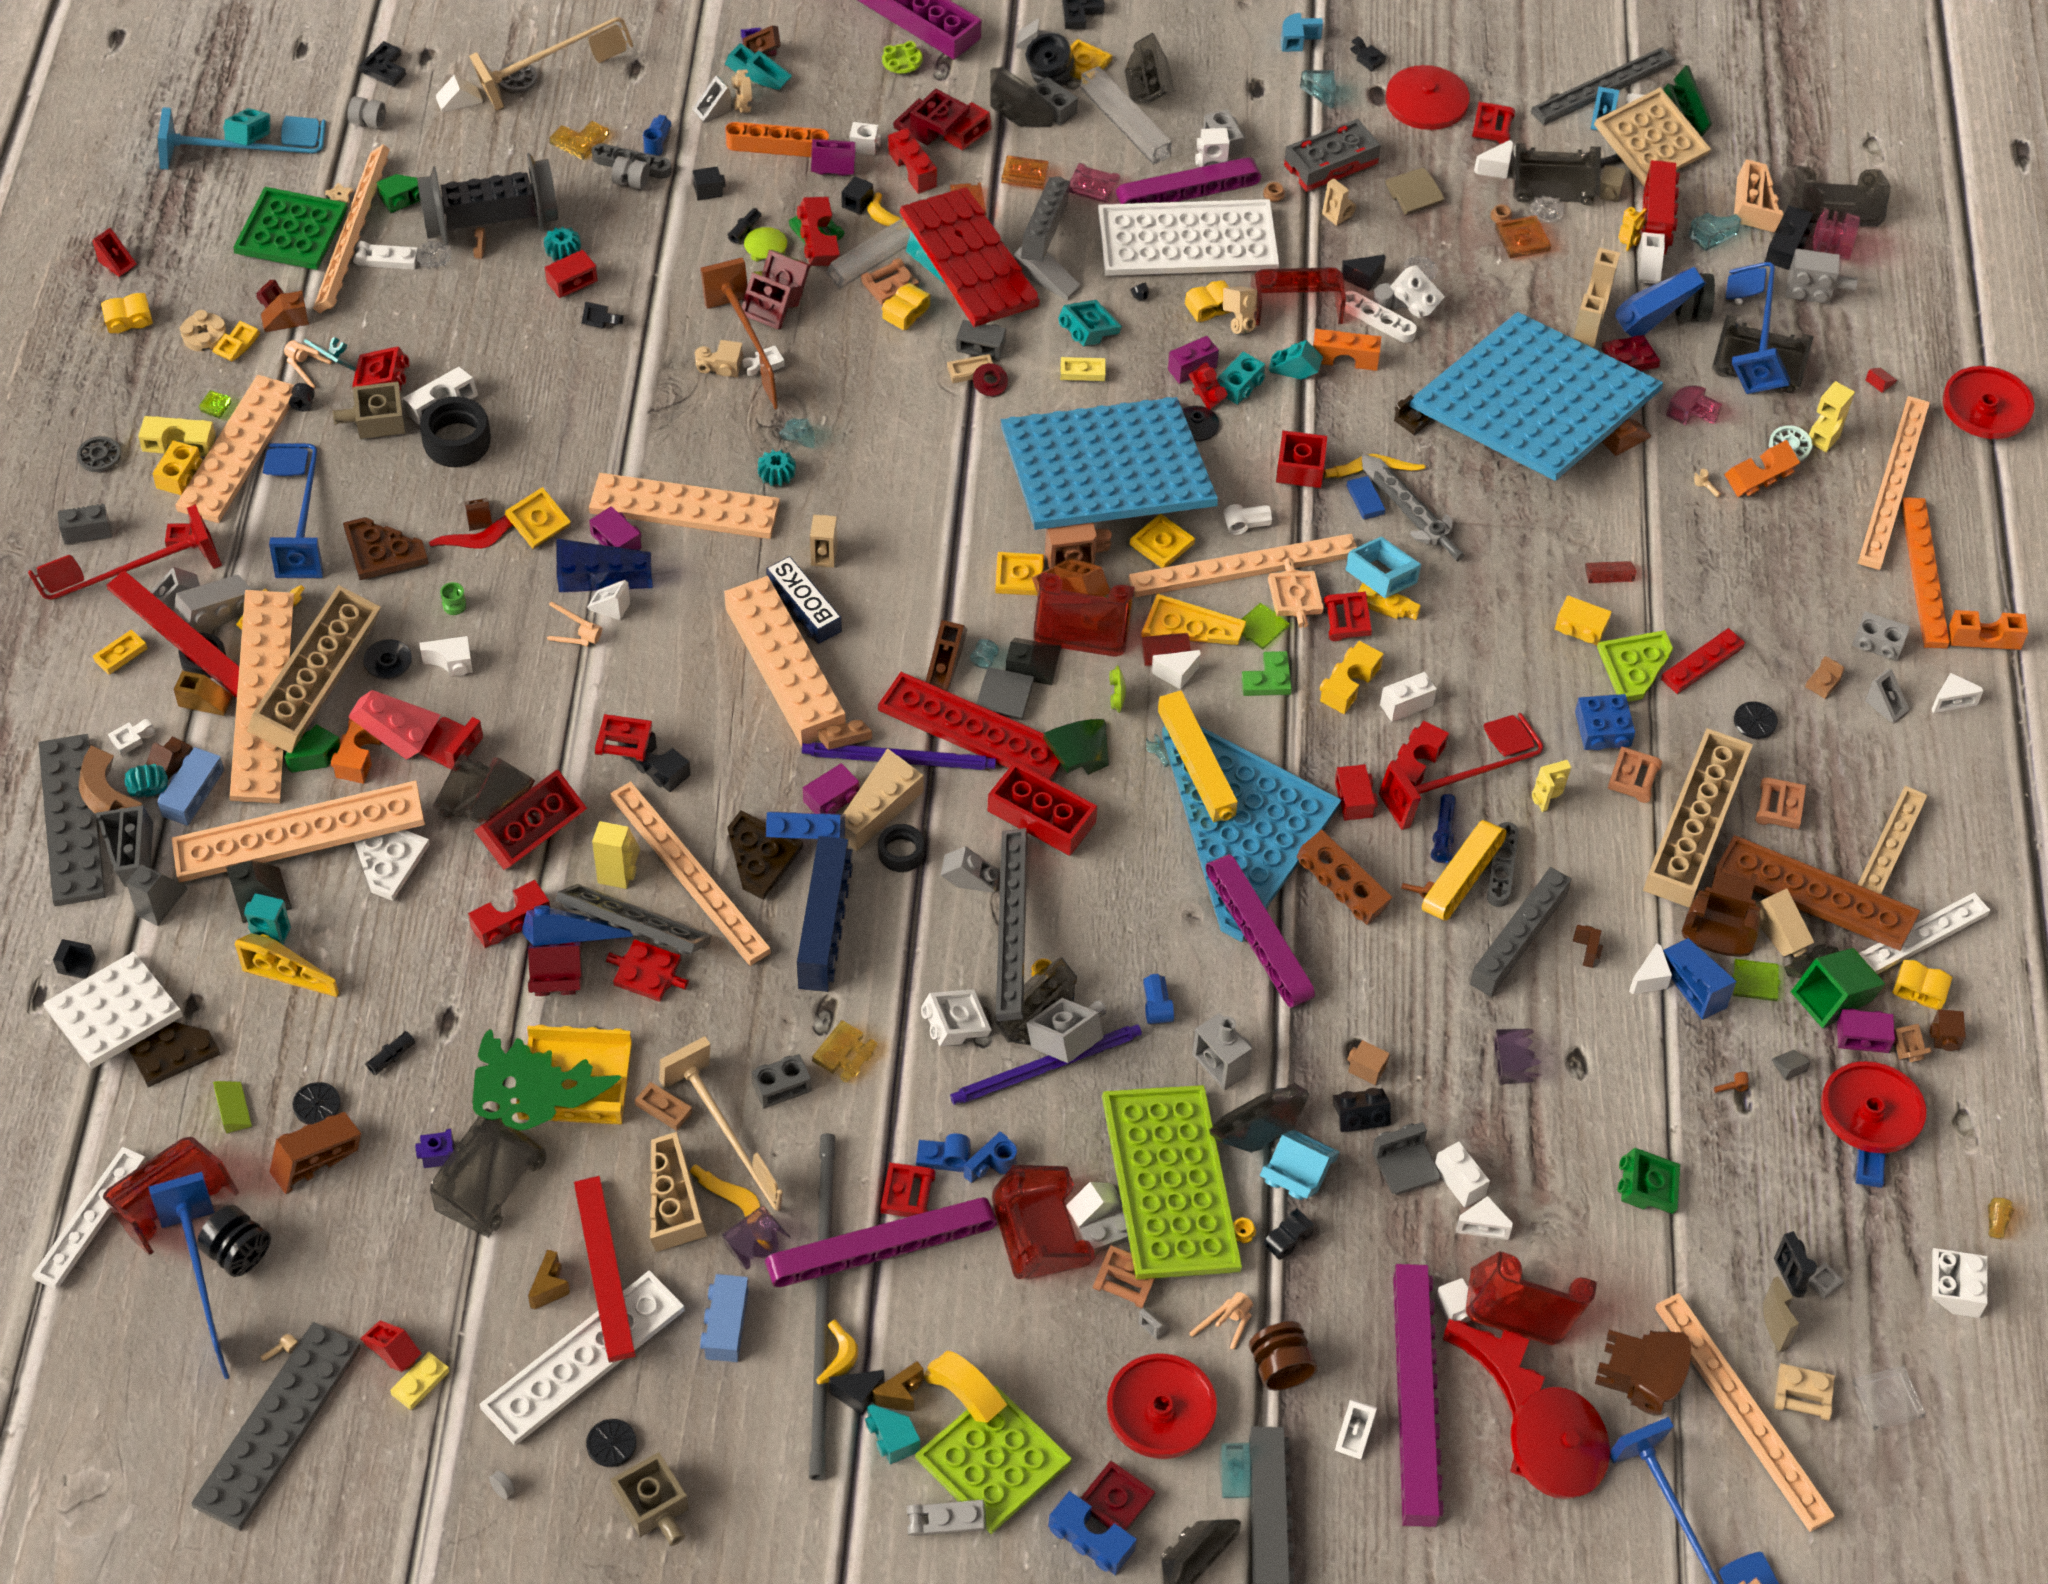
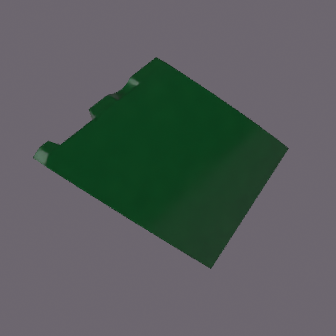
M1088 719L1069 723L1047 731L1043 735V739L1067 773L1083 767L1089 775L1109 766L1106 723L1104 719Z

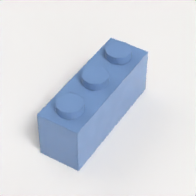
M194 747L190 755L184 758L178 773L172 776L166 791L162 792L158 798V806L162 817L186 826L190 824L224 772L221 756Z
M716 1274L714 1284H709L708 1300L712 1301L711 1307L705 1309L704 1324L708 1325L707 1333L702 1332L700 1349L705 1350V1359L738 1362L749 1292L748 1277Z

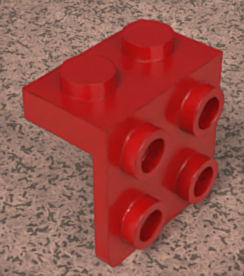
M441 717L418 753L456 772L483 739L481 721L472 717L464 726L447 717Z

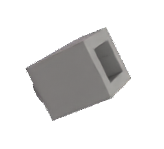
M965 846L945 855L941 876L958 888L993 893L997 888L1000 871Z

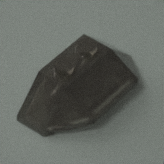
M1151 33L1135 42L1134 51L1125 69L1130 101L1132 103H1151L1174 91L1169 62L1155 34Z
M1004 67L990 69V106L995 111H998L1019 127L1053 126L1054 110L1046 105L1044 99L1033 87Z
M1062 957L1057 959L1024 984L1023 1019L997 1021L995 1016L993 1024L1008 1043L1031 1046L1027 1022L1061 998L1074 1002L1075 984L1077 983L1076 974Z
M1296 1083L1288 1084L1286 1088H1277L1266 1092L1220 1117L1214 1126L1209 1129V1133L1226 1145L1250 1153L1261 1150L1268 1143L1281 1138L1283 1134L1295 1128L1309 1093Z
M1238 1519L1197 1521L1192 1528L1187 1526L1179 1535V1542L1174 1547L1169 1546L1160 1557L1161 1584H1194L1238 1536L1241 1522Z

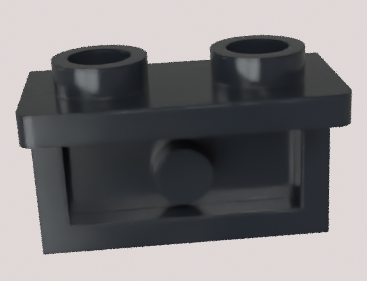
M1369 1088L1366 1091L1359 1092L1345 1091L1341 1094L1333 1095V1105L1339 1115V1128L1341 1132L1391 1125V1103L1383 1088Z

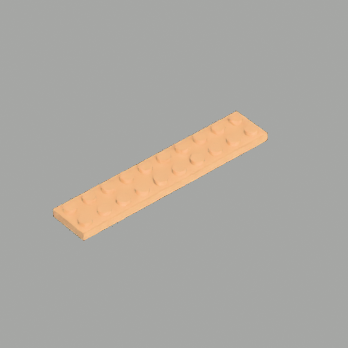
M245 590L230 801L280 803L283 749L248 732L247 729L253 712L290 658L294 593Z
M417 781L172 837L176 877L179 883L227 872L226 867L250 860L265 863L423 826L425 821Z

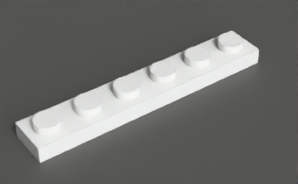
M1974 892L1915 923L1901 951L1882 943H1877L1859 954L1876 974H1879L1988 916L1990 909Z
M125 1147L120 1149L32 1274L34 1280L58 1290L146 1164L145 1156Z

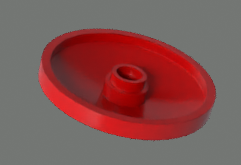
M1431 65L1412 66L1397 72L1388 82L1385 95L1386 105L1396 119L1408 126L1423 130H1439L1458 123L1465 116L1470 100L1469 90L1460 77L1449 70Z
M1972 366L1956 372L1948 380L1942 396L1943 407L1950 420L1965 432L1981 438L2004 439L2012 437L2027 427L2034 412V399L2025 383L2010 372L1991 366Z
M1861 1061L1840 1067L1828 1078L1821 1095L1822 1114L1830 1129L1847 1144L1867 1152L1891 1153L1908 1147L1918 1138L1926 1121V1104L1919 1088L1905 1074L1882 1063Z
M1164 1353L1141 1356L1121 1368L1111 1382L1107 1396V1416L1110 1426L1125 1446L1140 1455L1155 1459H1171L1186 1455L1198 1448L1207 1439L1215 1423L1217 1400L1214 1388L1209 1378L1199 1367L1182 1357Z
M1549 1387L1532 1393L1518 1406L1511 1425V1446L1517 1465L1525 1478L1542 1493L1558 1499L1576 1498L1595 1489L1603 1480L1608 1469L1610 1443L1605 1424L1594 1406L1580 1394L1562 1387Z

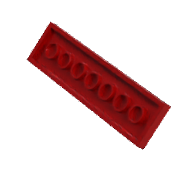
M904 672L898 674L878 704V711L977 755L995 758L996 763L1010 768L1015 761L1051 781L1061 766V763L1043 739L1044 733Z

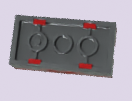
M1357 118L1286 146L1284 166L1291 174L1299 177L1298 183L1308 192L1328 184L1332 179L1338 180L1378 164L1381 144Z

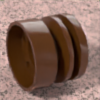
M1287 1321L1273 1324L1256 1333L1249 1341L1250 1351L1253 1354L1254 1361L1259 1365L1258 1372L1267 1390L1279 1391L1295 1387L1310 1379L1317 1372L1318 1365L1312 1351L1307 1347L1308 1340L1304 1335L1303 1327L1298 1322Z

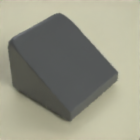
M1794 1049L1772 1058L1773 1063L1785 1080L1806 1072L1810 1065V1061Z

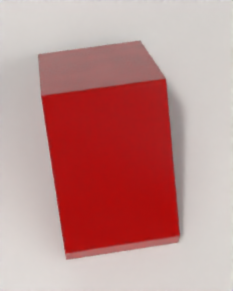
M111 227L92 240L98 262L118 277L137 265Z

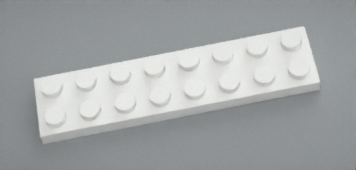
M650 1270L623 1291L634 1350L638 1349L685 1311L684 1305ZM599 1311L479 1404L480 1409L514 1446L519 1444L622 1361L608 1362Z

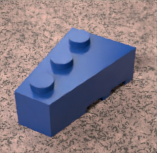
M1687 938L1663 950L1672 974L1671 980L1702 1020L1728 1007L1737 981L1695 943Z

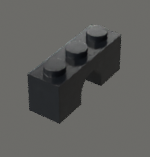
M1788 205L1782 217L1778 234H1774L1768 247L1764 262H1770L1774 266L1789 270L1795 250L1804 248L1808 238L1805 235H1810L1814 223L1811 222L1813 213Z
M651 731L644 762L636 761V758L621 757L625 760L629 759L641 773L649 775L658 787H663L668 792H671L691 776L690 761L674 748H671L662 755L652 754L657 748L656 735ZM618 742V746L637 748L638 746L637 744Z

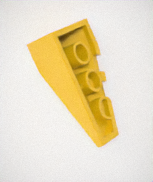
M250 933L236 940L235 947L242 971L334 997L338 996L339 991L334 978L270 936Z

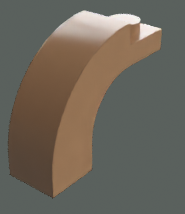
M91 745L84 756L79 776V791L89 809L97 813L142 806L141 802L115 791L108 784L106 777L111 771L114 755Z

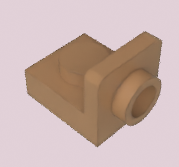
M1825 656L1821 661L1820 667L1809 678L1805 687L1826 699L1841 681L1845 667Z

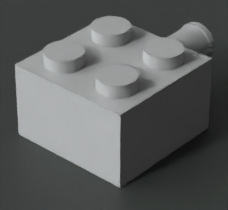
M1796 249L1787 277L1786 298L1829 304L1833 290H1836V288L1856 291L1858 277L1838 275L1840 255Z
M1059 999L1027 1022L1031 1048L1069 1063L1103 1038L1100 1017L1106 1014L1105 1005L1101 1001L1096 1000L1086 1008L1067 999Z
M1218 1013L1195 1028L1192 1055L1221 1088L1226 1090L1248 1075L1252 1046L1247 1038L1241 1037L1236 1031V1021L1232 1017H1223L1221 1013Z

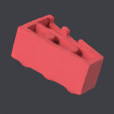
M371 690L359 698L348 717L407 760L420 752L441 715Z

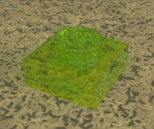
M210 390L199 404V410L202 413L221 418L230 406L231 399L229 396Z

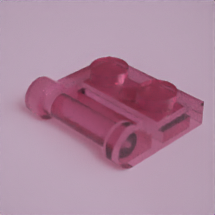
M1079 163L1070 180L1069 193L1108 203L1115 187L1119 183L1120 174L1115 172L1110 174Z

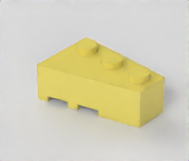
M599 821L592 840L597 881L599 884L627 889L629 881L634 880L636 874L635 863L640 847L629 827Z

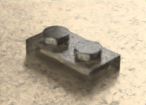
M1826 944L1817 945L1812 948V952L1795 957L1792 963L1785 966L1786 974L1790 977L1801 978L1816 958L1839 952L1837 947L1827 946Z

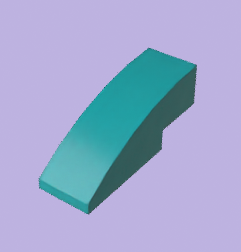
M741 43L730 52L725 62V65L735 72L737 70H747L748 73L745 74V77H750L751 81L772 89L780 90L792 77L790 73L758 50L755 54Z

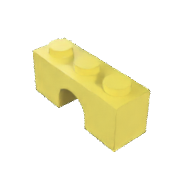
M1835 381L1822 395L1817 412L1821 415L1812 426L1809 434L1812 445L1827 453L1840 438L1855 393L1853 390Z
M144 416L138 438L142 452L165 453L167 446L174 440L184 441L185 444L198 447L200 456L206 457L215 442L216 434L212 421Z

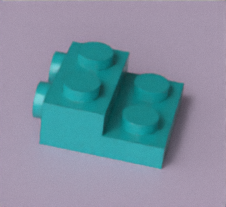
M1097 300L1063 305L1058 317L1060 326L1070 331L1073 340L1078 341L1083 346L1100 344L1103 336L1119 334L1122 328Z

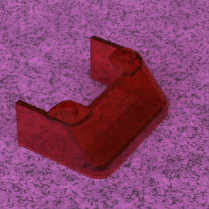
M1332 267L1261 269L1251 276L1250 287L1257 289V312H1254L1256 326H1260L1263 302L1262 293L1334 292L1338 324H1343L1346 294L1343 274L1340 270Z
M185 1137L109 1187L104 1192L103 1199L131 1239L150 1256L154 1251L148 1241L153 1238L157 1230L154 1221L158 1219L149 1191L150 1186L202 1172L210 1196L217 1194L223 1187L235 1196L239 1194V1191L223 1162L195 1138Z

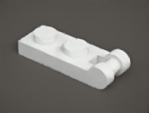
M359 241L356 246L357 253L354 254L353 262L358 266L415 269L418 248L370 245L365 241Z

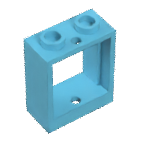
M1381 536L1349 551L1345 570L1375 592L1387 598L1416 584L1421 564ZM1378 560L1392 571L1385 574L1371 563Z

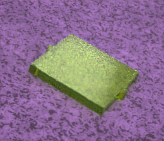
M1261 602L1241 619L1246 621V627L1242 634L1246 637V641H1251L1262 650L1290 625L1280 616H1276L1275 611L1270 610Z
M1734 959V974L1731 977L1737 982L1733 990V996L1778 1001V986L1781 983V980H1779V964Z

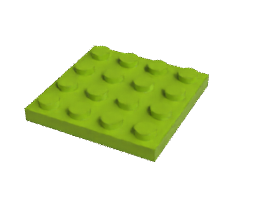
M997 1385L994 1387L1007 1406L988 1423L975 1421L969 1411L966 1410L915 1454V1459L958 1502L985 1501L986 1530L990 1534L994 1533L1072 1464V1459Z

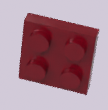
M1644 335L1602 342L1604 354L1639 371L1660 368V359Z
M1110 1460L1080 1499L1092 1507L1091 1516L1110 1529L1115 1523L1127 1532L1155 1497V1491Z

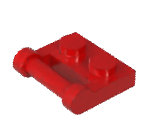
M1479 102L1472 137L1495 140L1499 144L1509 141L1511 138L1509 134L1511 121L1515 117V109L1509 106ZM1497 116L1503 117L1501 131L1495 130Z
M1366 591L1333 594L1324 597V605L1328 610L1330 624L1328 633L1331 641H1340L1343 638L1371 636L1372 629ZM1338 605H1343L1346 627H1339Z
M604 714L595 745V755L611 754L636 758V761L644 762L653 727L652 721ZM606 741L637 744L638 746L637 748L609 745L606 744Z
M889 1162L881 1203V1213L910 1217L928 1212L931 1184L935 1180L936 1171L927 1167ZM914 1178L921 1179L917 1206L909 1205Z

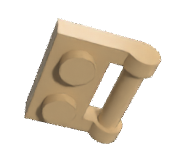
M1780 1364L1774 1409L1783 1411V1408L1817 1415L1820 1416V1419L1829 1421L1832 1412L1831 1404L1835 1375ZM1786 1395H1791L1822 1403L1821 1405L1813 1404L1809 1402L1786 1398Z

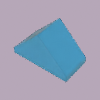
M1598 87L1590 129L1598 130L1594 125L1596 119L1616 110L1620 90Z

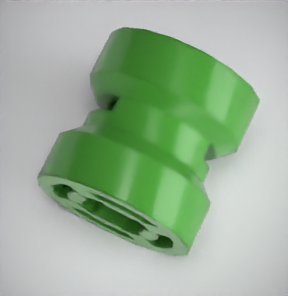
M456 582L443 585L440 595L444 611L450 615H458L464 612L466 600L463 586Z

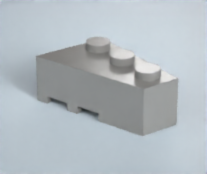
M237 574L176 593L174 612L197 632L210 633L243 614L245 590L252 589Z

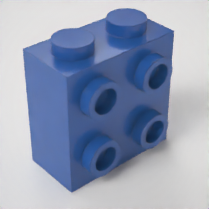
M1626 694L1578 697L1575 714L1584 750L1621 749V747L1632 746L1635 729Z

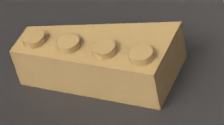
M888 748L843 813L846 814L845 839H848V845L856 851L924 792V775Z
M677 1132L652 1139L650 1240L655 1251L659 1252L706 1237L707 1233L684 1150Z

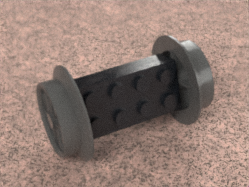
M527 153L529 177L527 172H515L511 175H494L485 179L473 178L464 182H448L441 185L442 197L436 167L433 166L430 176L417 178L427 239L441 237L444 243L449 245L444 214H446L449 230L537 217L540 232L543 231L545 222L558 220L557 202L549 160L535 161L531 154Z

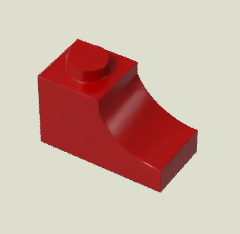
M381 1320L360 1338L364 1345L377 1353L390 1368L400 1372L411 1368L415 1364L416 1359L422 1354L404 1329Z

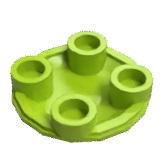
M907 41L904 44H897L895 46L888 45L883 49L882 64L887 70L900 74L914 71L923 61V54L913 41Z
M761 227L747 234L744 239V247L751 255L753 261H761L767 258L769 250L785 254L787 238L778 229Z
M1116 665L1115 669L1109 671L1110 685H1114V694L1110 695L1111 709H1116L1120 713L1126 698V683L1121 669Z

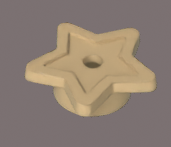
M337 183L334 189L326 190L325 195L331 197V200L349 203V195L353 192V188H344L340 183Z

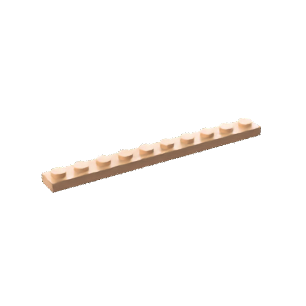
M384 144L372 151L367 160L313 307L319 314L326 309H332L337 302L336 296L343 286L342 280L348 272V263L355 253L353 250L355 244L360 239V230L366 223L365 217L371 209V200L377 193L376 182L381 180L383 167L388 162L387 156L390 149Z
M1910 396L1907 397L1857 564L1878 570L1881 569L1930 402Z
M1346 534L1129 574V582L1136 598L1285 570L1283 561L1287 558L1289 560L1290 558L1293 559L1295 568L1347 559L1349 551L1357 548L1353 535Z
M629 782L611 792L612 801L749 966L771 954V949L633 783Z
M1680 1293L1657 1303L1655 1309L1671 1332H1684L1688 1336L1691 1344L1692 1363L1809 1532L1832 1521L1835 1515Z

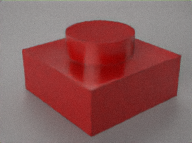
M167 523L166 547L187 539V536L192 534L190 523Z

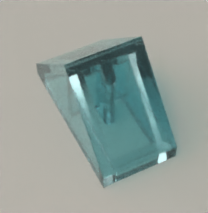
M1304 70L1301 74L1300 88L1328 107L1333 108L1336 95L1334 70Z
M1249 1443L1221 1444L1219 1471L1222 1498L1250 1497Z

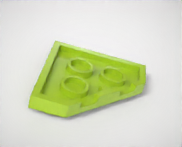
M1663 630L1598 642L1597 649L1616 695L1626 694L1627 702L1644 698L1672 654L1673 647L1666 631Z

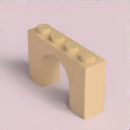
M1604 248L1598 249L1587 294H1584L1573 337V339L1593 349L1610 298L1620 257V252Z

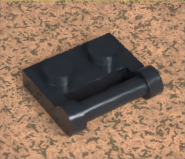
M1792 1231L1783 1235L1774 1256V1261L1790 1293L1794 1297L1801 1298L1806 1294L1808 1280L1815 1274L1817 1265L1813 1260L1807 1258L1803 1242L1800 1239L1798 1240L1795 1232ZM1798 1269H1799L1800 1273H1799V1276H1798V1278H1797L1796 1274H1797Z

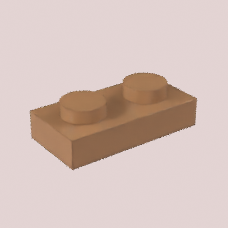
M852 720L849 723L837 726L832 725L818 730V739L830 750L871 740L872 731L862 720Z
M652 1082L635 1099V1106L676 1131L693 1113L691 1106Z

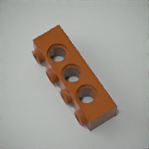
M1322 829L1301 846L1296 857L1305 869H1309L1317 877L1320 884L1328 887L1334 893L1336 899L1344 903L1358 920H1362L1368 925L1388 907L1392 896ZM1321 860H1326L1329 864L1323 863ZM1339 876L1344 877L1347 881L1341 880ZM1356 893L1363 895L1364 898L1357 896Z

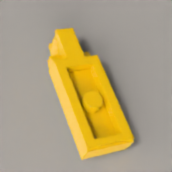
M1363 582L1358 592L1366 591L1368 609L1395 619L1405 616L1414 620L1417 619L1420 613V604L1396 593L1384 598Z

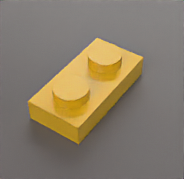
M131 629L94 654L93 659L96 664L110 675L148 648L146 642Z

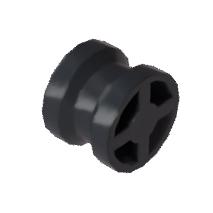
M305 383L295 384L292 388L289 405L298 411H308L312 406L315 390Z

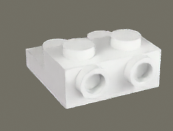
M974 989L929 993L921 1007L923 1018L928 1019L931 1024V1038L937 1039L939 1046L960 1045L966 1038L986 1037L991 1032Z

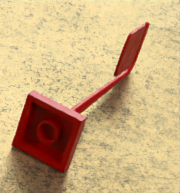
M195 504L187 507L192 534L188 535L185 540L85 582H82L84 581V575L79 564L71 555H66L37 567V575H34L32 570H29L28 574L41 596L52 600L117 576L123 570L126 572L190 547L193 549L198 547L213 569L222 566L211 534ZM36 577L40 578L42 584L44 585L43 588L41 587ZM44 589H47V591L50 592V593H55V592H57V591H60V590H62V589H65V590H63V591H61V592H58V593H56V594H53V595H47V594L44 592Z
M1518 714L1521 721L1514 715L1484 723V730L1496 749L1505 757L1534 748L1532 739L1538 744L1539 748L1536 751L1413 786L1398 761L1390 763L1378 794L1401 830L1411 827L1421 800L1419 794L1539 755L1543 751V744L1523 714Z

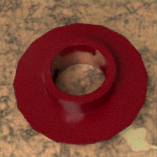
M987 363L982 364L975 370L973 383L979 393L992 397L1001 394L1008 384V377L1002 367L997 364ZM986 375H993L997 381L990 384L985 381L984 377Z

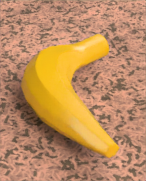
M876 192L873 200L868 205L870 217L877 223L887 227L910 230L905 220L882 208V194Z
M836 1319L827 1326L839 1342V1352L835 1360L816 1379L818 1384L829 1382V1377L846 1374L853 1368L858 1358V1345L856 1341L844 1331Z

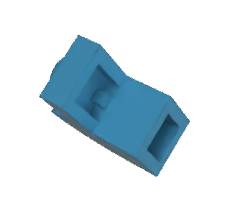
M1301 13L1288 16L1282 25V52L1303 51L1304 40L1321 39L1323 29L1322 18L1302 19Z

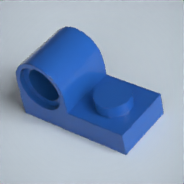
M1001 1131L998 1132L964 1164V1178L972 1183L978 1177L982 1178L985 1176L990 1167L1000 1174L1012 1172L1016 1167L1017 1161L1016 1145ZM1001 1155H1007V1156H1009V1158H1005V1159H1004V1158H1001V1157H999V1156H1001Z
M953 1133L946 1136L945 1142L919 1140L916 1166L964 1172V1164L970 1159V1138L963 1134Z

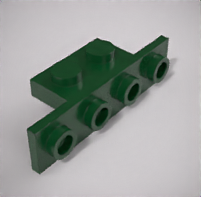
M1685 65L1674 78L1676 85L1668 83L1663 90L1702 137L1713 123L1691 69L1688 65Z

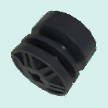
M232 1204L218 1210L209 1218L198 1236L197 1246L206 1256L217 1261L218 1266L225 1269V1272L230 1276L239 1277L249 1272L260 1262L270 1246L271 1236L259 1223L251 1221L250 1216L241 1208Z

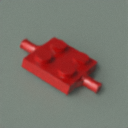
M636 939L633 940L628 952L623 957L611 952L606 957L607 963L619 966V970L613 980L614 986L661 1002L665 992L672 985L686 990V986L689 984L688 979L676 976V969L681 961L680 955Z

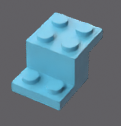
M1293 1129L1281 1136L1270 1163L1263 1166L1259 1176L1265 1178V1183L1272 1187L1279 1188L1281 1186L1289 1190L1288 1194L1300 1200H1303V1198L1308 1199L1318 1193L1330 1164L1337 1160L1340 1152Z

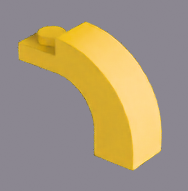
M945 1351L939 1358L930 1362L927 1366L928 1370L924 1372V1379L927 1384L941 1385L950 1390L964 1404L975 1421L988 1423L1007 1406L990 1381L975 1366L954 1352Z

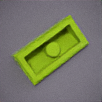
M213 1082L226 1134L252 1127L241 1082Z

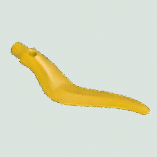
M1366 454L1381 459L1389 468L1417 471L1426 468L1424 464L1407 463L1380 454ZM1362 456L1348 464L1324 469V478H1339L1362 471Z
M695 1164L691 1168L690 1173L699 1179L698 1182L706 1189L740 1207L756 1241L767 1251H772L773 1246L765 1232L762 1212L757 1197L751 1191L722 1181L711 1172L704 1171Z

